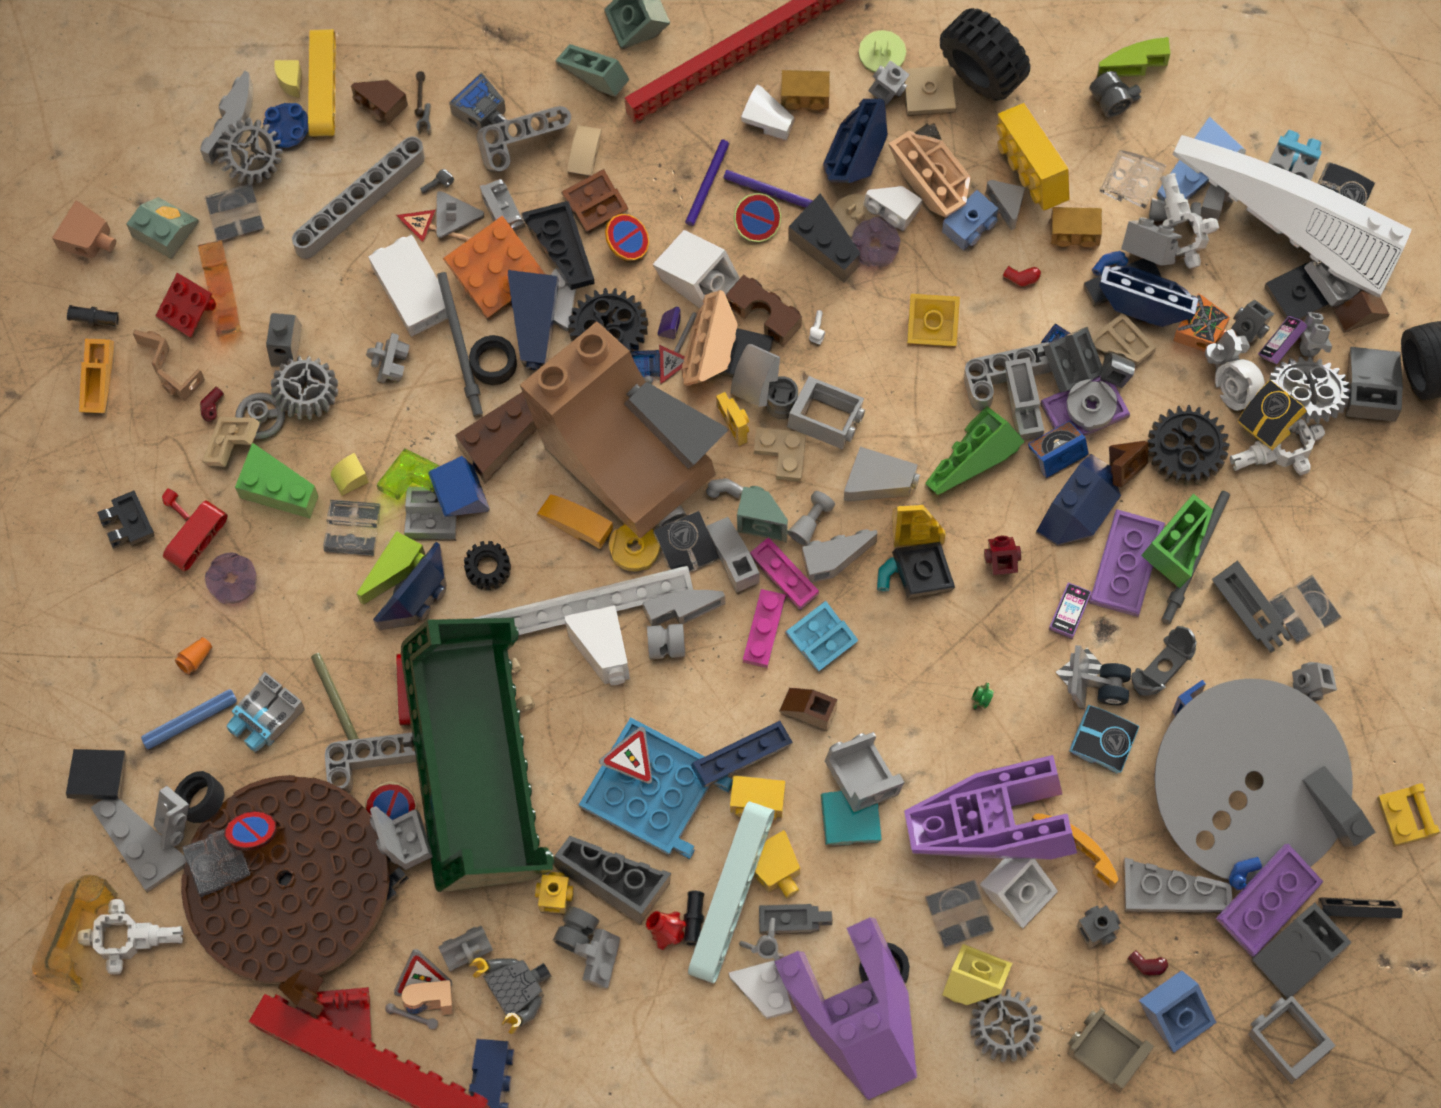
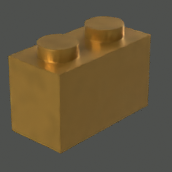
M782 70L781 105L792 110L798 108H811L813 110L829 108L830 71Z
M1052 208L1051 244H1057L1060 247L1070 245L1094 247L1095 245H1100L1102 237V208Z

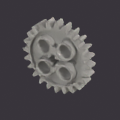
M1300 356L1298 362H1295L1292 358H1289L1288 364L1282 361L1280 367H1275L1274 372L1270 375L1269 380H1272L1305 407L1307 412L1301 417L1305 418L1306 423H1309L1310 419H1314L1319 424L1320 418L1329 422L1330 416L1337 418L1338 413H1343L1344 408L1348 405L1350 394L1348 387L1350 383L1345 381V375H1338L1339 368L1330 369L1331 363L1322 365V359L1313 362L1312 357H1309L1308 361H1304Z

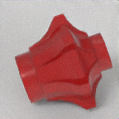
M654 911L646 920V928L651 931L652 939L657 942V948L660 950H664L673 943L676 945L684 938L683 928L686 926V922L680 920L681 913L678 911L669 914Z

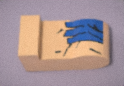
M450 980L411 984L402 991L403 1006L409 1013L416 1014L424 1009L441 1008L442 1015L453 1014Z

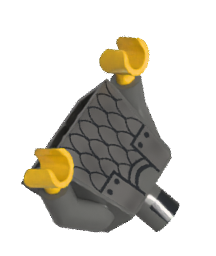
M476 958L469 964V967L476 966L479 969L472 974L474 978L480 977L483 973L486 974L483 976L485 982L506 1015L502 1025L505 1023L512 1025L508 1031L510 1034H514L518 1027L535 1018L542 1005V997L544 996L539 984L551 977L544 963L531 971L524 960L518 961L515 958H496L490 960Z

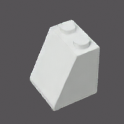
M686 230L653 263L661 280L698 308H701L704 304L703 299L706 294L721 290L726 295L740 279L724 249Z
M615 606L565 616L568 637L604 684L619 685L624 683L625 680L630 679Z

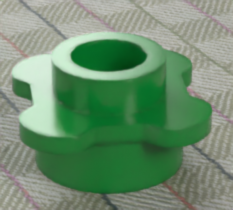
M986 682L984 686L976 687L972 695V700L974 701L972 708L976 709L977 706L986 709L994 694V690L989 688V683Z

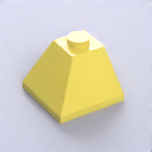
M962 944L942 996L956 1003L970 1005L999 995L1012 963Z

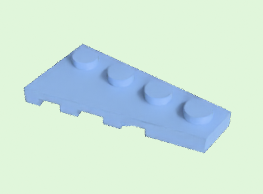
M1210 116L1194 138L1235 152L1243 148ZM1180 160L1170 173L1176 174L1180 193L1187 200L1209 181L1205 174L1202 172L1196 173ZM1162 185L1157 192V196L1162 201H1165L1166 194Z

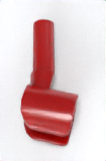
M167 488L162 495L163 504L167 507H172L185 520H188L190 516L175 502L179 495Z

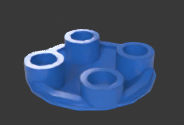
M282 103L275 107H269L265 112L263 126L266 124L270 125L267 131L268 134L273 131L277 133L272 139L273 141H281L279 145H276L279 148H289L297 145L305 138L309 131L308 115L298 103Z

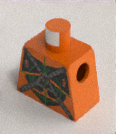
M1198 293L1196 297L1199 299L1194 317L1181 321L1173 341L1205 352L1209 344H1217L1226 332L1230 316Z

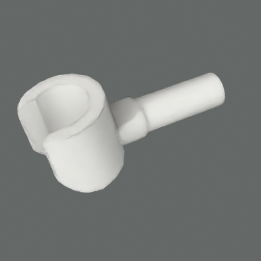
M821 310L816 312L815 323L810 329L809 336L810 341L819 345L825 336V331L819 329L823 314Z

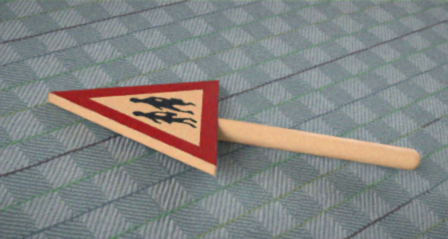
M436 209L396 215L423 243L429 229L437 231V226L431 225ZM456 232L448 234L465 241L471 238Z

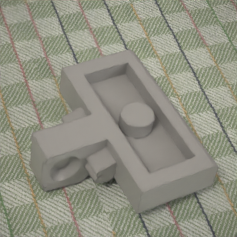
M595 929L591 944L576 943L574 954L587 959L582 980L599 988H608L621 937L603 929Z

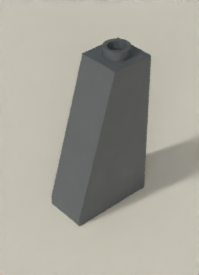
M645 382L641 387L636 384L626 394L629 399L624 405L688 469L695 465L728 431L724 425L648 382Z

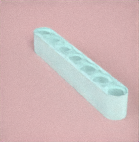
M750 801L744 808L689 965L688 974L710 983H715L719 976L774 818L773 809Z

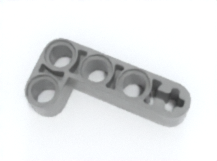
M563 106L551 107L481 128L477 133V142L485 167L492 172L507 169L510 164V156L506 144L568 126L571 121L570 111ZM557 114L561 115V119L558 121L548 122L547 118L554 117ZM534 117L540 123L538 130H534L531 127V120ZM510 124H514L517 128L515 137L508 133ZM489 130L495 135V139L491 144L485 138ZM495 154L501 157L499 167L494 166L492 163V158Z
M1051 342L969 360L965 366L964 383L971 406L978 411L991 406L994 394L993 385L1007 382L1006 371H998L994 367L1000 365L1005 368V361L1030 357L1034 376L1052 372L1043 346ZM978 371L981 373V375L972 376L970 372ZM984 393L988 397L985 399L978 398L976 394Z
M412 733L338 741L329 744L325 750L327 782L334 784L337 778L345 777L346 782L338 787L350 793L353 788L352 770L416 762L415 751L412 750L414 746ZM402 744L404 745L403 749H404L405 753L402 752V749H401V746H400V745H402ZM388 746L396 747L395 752L390 755L384 754L383 751ZM363 749L370 750L367 757H357L359 751ZM335 753H344V757L340 761L332 760V756Z

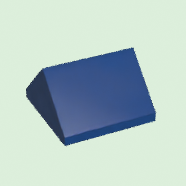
M463 456L429 471L428 474L445 517L488 512L490 510L475 468Z

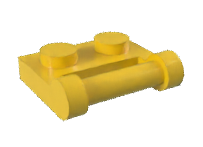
M1423 783L1377 797L1394 847L1440 834L1439 827L1434 824L1426 802ZM1414 796L1425 829L1418 830L1407 800L1409 797Z

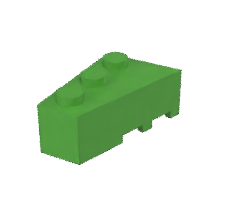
M252 443L235 486L239 498L310 519L319 497L315 485Z
M1193 494L1141 554L1145 560L1179 588L1192 576V569L1198 557L1202 538L1205 536L1213 509Z

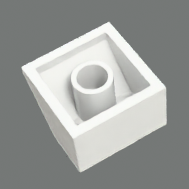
M1004 858L979 884L990 900L1021 928H1024L1058 892L1035 859Z

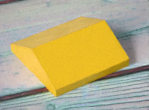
M910 293L907 343L957 346L960 296Z

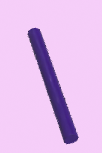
M722 139L714 154L685 220V223L689 226H694L730 144L727 140Z
M729 170L725 171L723 179L804 208L813 201Z

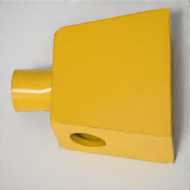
M785 830L765 841L754 877L767 892H772L780 887L784 896L790 898L799 892V888L793 879L800 875V866Z

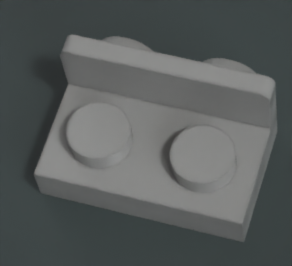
M1310 261L1304 267L1331 306L1342 305L1362 291V289L1334 276L1328 271L1329 267L1321 261L1318 263Z
M168 786L159 790L154 827L162 834L160 848L163 851L171 846L178 845L183 840L189 806L186 801Z

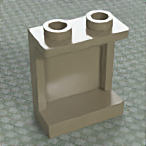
M1101 1007L1097 1013L1092 1010L1086 1018L1084 1024L1087 1027L1082 1033L1077 1031L1070 1039L1068 1045L1071 1048L1068 1055L1118 1093H1121L1154 1046L1147 1040L1144 1042L1139 1040L1106 1015V1010Z

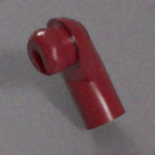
M1137 950L1127 958L1144 976H1160L1168 968V961L1165 958L1145 959Z

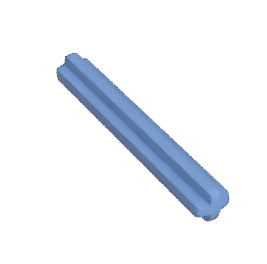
M228 689L144 734L141 740L147 749H151L235 704L237 699L233 691Z

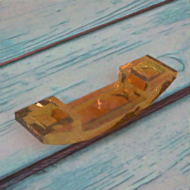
M218 240L198 245L207 288L209 292L213 293L212 297L217 303L216 308L212 311L216 335L221 337L242 332L223 242Z

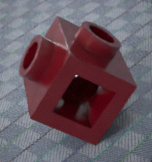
M1001 535L994 539H988V549H984L985 564H990L993 575L1018 573V561H1021V548L1016 546L1013 537Z

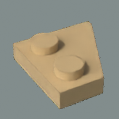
M1120 314L1092 336L1096 350L1106 354L1108 352L1115 353L1133 361L1136 366L1156 350L1155 345L1125 314Z

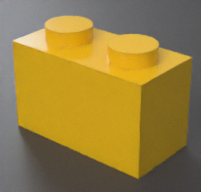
M733 776L730 813H735V816L741 817L746 804L750 801L773 809V820H776L777 817L782 818L785 781Z

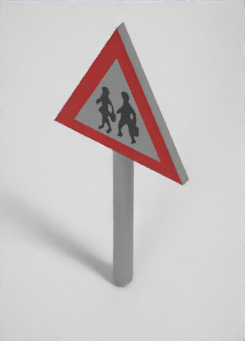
M695 312L692 313L674 351L659 345L660 385L682 369L685 356L679 354V351L697 316Z

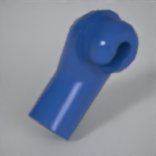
M1122 251L1104 254L1092 268V272L1099 277L1102 275L1104 266L1114 264L1116 266H1125L1128 264V258Z
M1259 857L1243 860L1234 865L1229 876V882L1232 887L1237 890H1242L1246 887L1247 874L1262 869Z

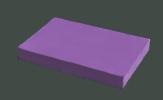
M1100 376L1091 381L1098 383L1102 381L1108 384L1117 397L1115 415L1104 427L1086 431L1071 420L1066 408L1070 390L1062 393L1059 392L1040 402L1053 429L1071 421L1084 436L1129 418L1130 412L1116 386L1100 379ZM1087 400L1086 407L1096 409L1097 401L1091 402Z

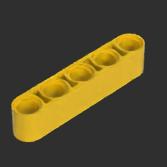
M310 30L309 135L310 137L334 136L336 87L335 30Z

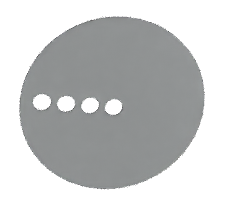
M1232 680L1218 684L1197 695L1178 712L1170 723L1160 744L1156 759V798L1165 826L1177 845L1195 863L1217 876L1229 880L1230 873L1237 862L1254 857H1259L1263 868L1284 844H1289L1311 867L1325 855L1338 837L1302 780L1325 766L1352 798L1351 762L1346 745L1337 727L1327 713L1308 696L1292 687L1271 680ZM1251 771H1257L1263 777V785L1259 790H1250L1245 784V777ZM1234 791H1241L1246 795L1247 804L1242 810H1234L1229 804V796ZM1217 811H1225L1231 818L1230 826L1225 830H1218L1213 825L1212 818ZM1201 831H1209L1214 836V845L1209 850H1202L1196 844V837ZM1260 870L1249 872L1245 883H1249Z

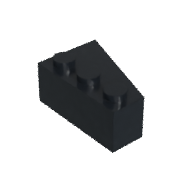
M820 193L788 226V239L837 278L845 282L860 266L861 253Z

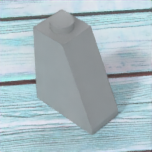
M860 447L844 490V500L849 502L909 496L911 488L916 489L920 479V474H917L918 465Z

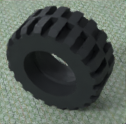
M966 9L941 33L939 42L940 49L943 50L942 54L948 60L950 67L956 71V74L978 94H982L987 99L991 98L993 101L1004 100L1029 76L1031 69L1030 59L1025 54L1026 51L1019 44L1016 36H1013L1010 30L1000 23L1001 21L993 18L988 12H982L981 9Z

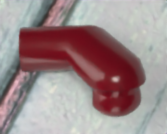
M217 386L200 402L201 416L207 422H211L217 417L216 403L224 396V393Z

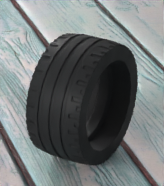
M1441 321L1411 327L1405 330L1401 337L1404 369L1414 393L1421 400H1432L1441 397Z

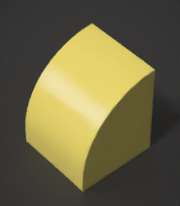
M275 60L274 68L282 90L291 96L300 97L302 70L299 60Z
M355 453L337 463L330 474L341 496L369 483L366 473Z

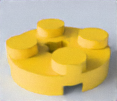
M624 524L618 529L616 528L611 534L609 549L615 565L627 571L637 572L648 570L652 567L659 556L660 543L652 529L639 538ZM633 541H638V545L642 547L637 549V551H631V548L627 546L628 544H633Z

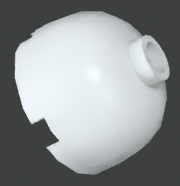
M1244 359L1232 360L1218 367L1215 376L1216 388L1221 387V391L1224 394L1220 395L1222 401L1233 410L1245 409L1258 391L1265 385L1260 369L1254 363Z

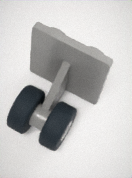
M1076 645L1075 653H1071L1070 656L1073 678L1068 680V693L1072 695L1073 701L1077 703L1078 707L1085 709L1087 687H1099L1098 700L1104 704H1127L1129 702V690L1122 687V683L1130 681L1131 668L1124 664L1106 663L1100 667V677L1088 674L1089 658L1082 646Z

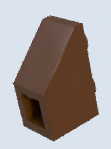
M389 80L355 82L351 85L353 100L360 107H367L377 120H383L387 124H390L408 106L406 94Z
M789 688L779 712L827 731L836 712L838 699L814 689Z

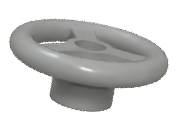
M255 393L247 396L241 401L236 410L235 417L243 418L244 410L247 407L250 418L260 422L254 439H264L274 435L280 430L285 419V412L282 413L280 411V405L276 406L274 397L268 393ZM260 400L271 402L275 409L268 410L266 403ZM258 412H263L261 416H256ZM277 417L275 424L271 428L258 432L261 423H264L268 418Z

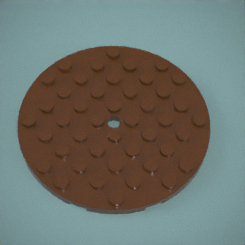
M295 775L275 776L256 781L238 789L233 793V796L222 803V806L213 817L201 823L191 840L189 848L204 844L206 853L199 856L204 854L216 855L221 860L218 865V871L223 877H232L231 874L226 875L222 873L223 864L242 854L249 875L235 883L234 881L228 883L224 888L200 896L193 876L196 878L193 873L195 860L192 863V871H190L186 860L184 874H182L181 894L189 926L199 943L214 960L241 977L257 982L280 984L302 969L321 976L344 963L358 951L373 932L386 903L390 880L389 859L377 847L376 840L379 838L370 823L372 816L352 795L334 784L317 778L296 777ZM259 812L270 816L275 822V830L272 836L257 846L239 847L240 850L223 859L215 853L208 852L206 842L214 839V849L223 853L222 850L216 847V839L218 836L226 833L229 823L240 815ZM285 872H289L293 876L287 886L280 885L279 883L280 876ZM219 875L216 879H214V880H212V881H209V882L201 881V880H199L198 878H196V879H197L198 881H200V882H203V883H210V882H213V881L217 880V879L220 877V875Z

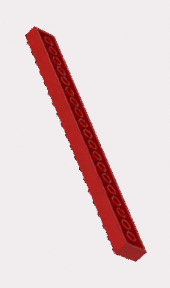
M844 0L789 1L624 97L626 113L633 123L641 121L648 114L655 113L660 107L667 106L672 100L678 99L684 93L694 90L696 86L706 83L708 79L718 76L725 69H730L737 62H742L749 55H754L759 49L769 46L771 42L781 39L783 35L793 32L797 27L805 25L809 20L817 18L821 13L829 11L833 6L843 3Z

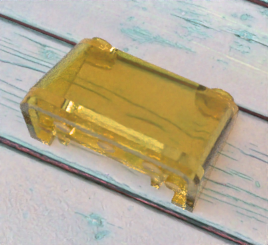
M87 874L70 880L64 885L32 963V971L38 979L79 993L84 980L76 974V963L72 961L68 950L83 912L97 914L100 907L109 905L111 900L117 898L118 893L106 879Z

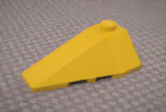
M924 505L897 506L892 510L894 547L934 542L945 543V530Z

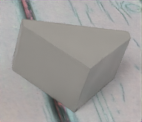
M990 180L987 182L986 194L991 202L998 207V212L1012 231L1016 228L1025 187Z

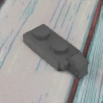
M812 904L759 906L760 934H768L771 918L775 919L774 933L819 931V926L832 925L833 923L832 911H819L818 906H812Z

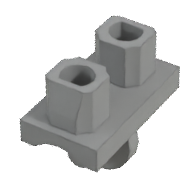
M1308 312L1304 323L1307 325V328L1300 335L1302 340L1299 344L1300 351L1304 356H1315L1321 349L1330 353L1332 349L1328 339L1330 329L1322 324L1324 318L1320 313Z
M1233 329L1226 330L1217 344L1212 343L1207 346L1205 356L1208 363L1216 365L1217 372L1218 367L1239 359L1238 355L1246 353L1250 345L1246 336H1236Z
M391 333L390 339L386 341L384 350H382L383 343L376 342L375 348L367 349L366 356L372 359V367H378L379 362H381L377 377L378 382L384 383L386 379L400 381L402 378L404 366L392 362L394 357L405 360L410 345L399 341L398 334Z
M482 926L473 927L467 930L465 934L455 939L444 941L442 945L438 946L449 971L468 962L471 963L474 959L493 950Z

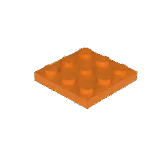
M503 215L443 258L486 319L511 301L508 270L545 274Z

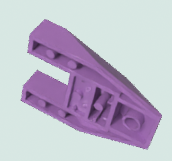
M1053 755L976 773L904 810L912 852L914 854L966 858L1055 859L1076 854L1077 850L1067 813L1020 825H1015L1011 806L1063 794Z
M872 917L846 928L869 980L825 1000L803 951H796L774 961L784 986L812 1038L868 1100L917 1078L909 992L878 922Z

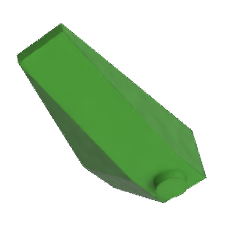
M987 406L967 425L965 437L961 442L956 441L951 448L954 451L951 456L940 462L925 484L939 495L1006 460L1010 455L1016 453L1025 441L1009 422Z

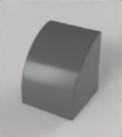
M1108 352L1104 357L1100 379L1123 388L1134 375L1135 363L1115 353Z

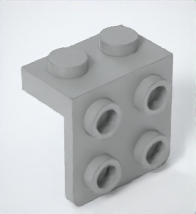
M376 806L370 809L372 814L370 823L379 838L376 840L377 847L382 854L389 856L394 864L397 863L406 870L433 857L421 815L416 809L394 820L390 819Z

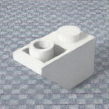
M899 186L868 190L863 205L872 214H878L884 218L890 226L904 231L920 211L922 199L905 187Z

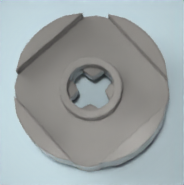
M1083 380L1075 384L1070 390L1066 402L1067 413L1071 420L1084 430L1098 429L1106 426L1113 419L1117 409V397L1108 384L1102 381L1098 383L1096 381ZM1087 400L1091 402L1097 401L1096 409L1086 407Z

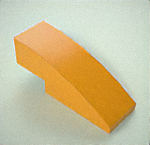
M85 338L84 362H81L79 412L105 413L114 341L110 339Z
M552 494L549 495L537 513V516L578 540H585L598 549L602 547L613 531V522L579 504Z

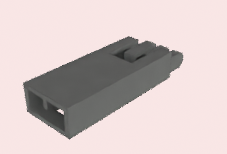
M1238 560L1212 578L1213 583L1258 643L1262 641L1270 653L1275 651L1274 646L1270 643L1271 640H1274L1279 647L1283 645V642L1278 637L1281 633L1287 641L1292 639L1283 626L1285 623ZM1261 609L1268 617V619L1271 621V623L1268 624L1263 615L1260 618H1258L1257 620L1262 625L1263 629L1253 618V615Z

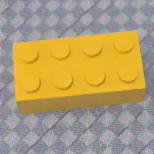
M1022 103L998 113V124L996 125L999 135V141H997L998 148L1001 154H1006L1011 169L1018 172L1023 187H1028L1033 202L1035 204L1038 203L1042 210L1045 211L1069 201V168L1026 105Z

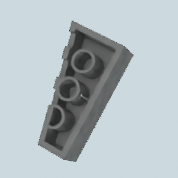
M572 836L567 838L554 856V867L639 924L642 923L669 886L671 880V873L668 871L651 868L646 863L632 861L625 858L624 855L602 850V847Z

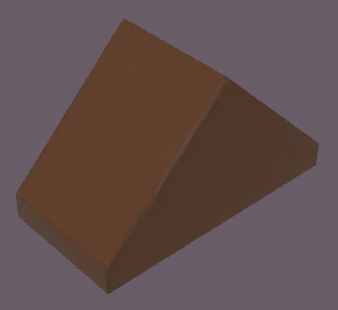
M1362 291L1334 310V314L1344 333L1384 319L1390 315L1381 296L1378 298Z

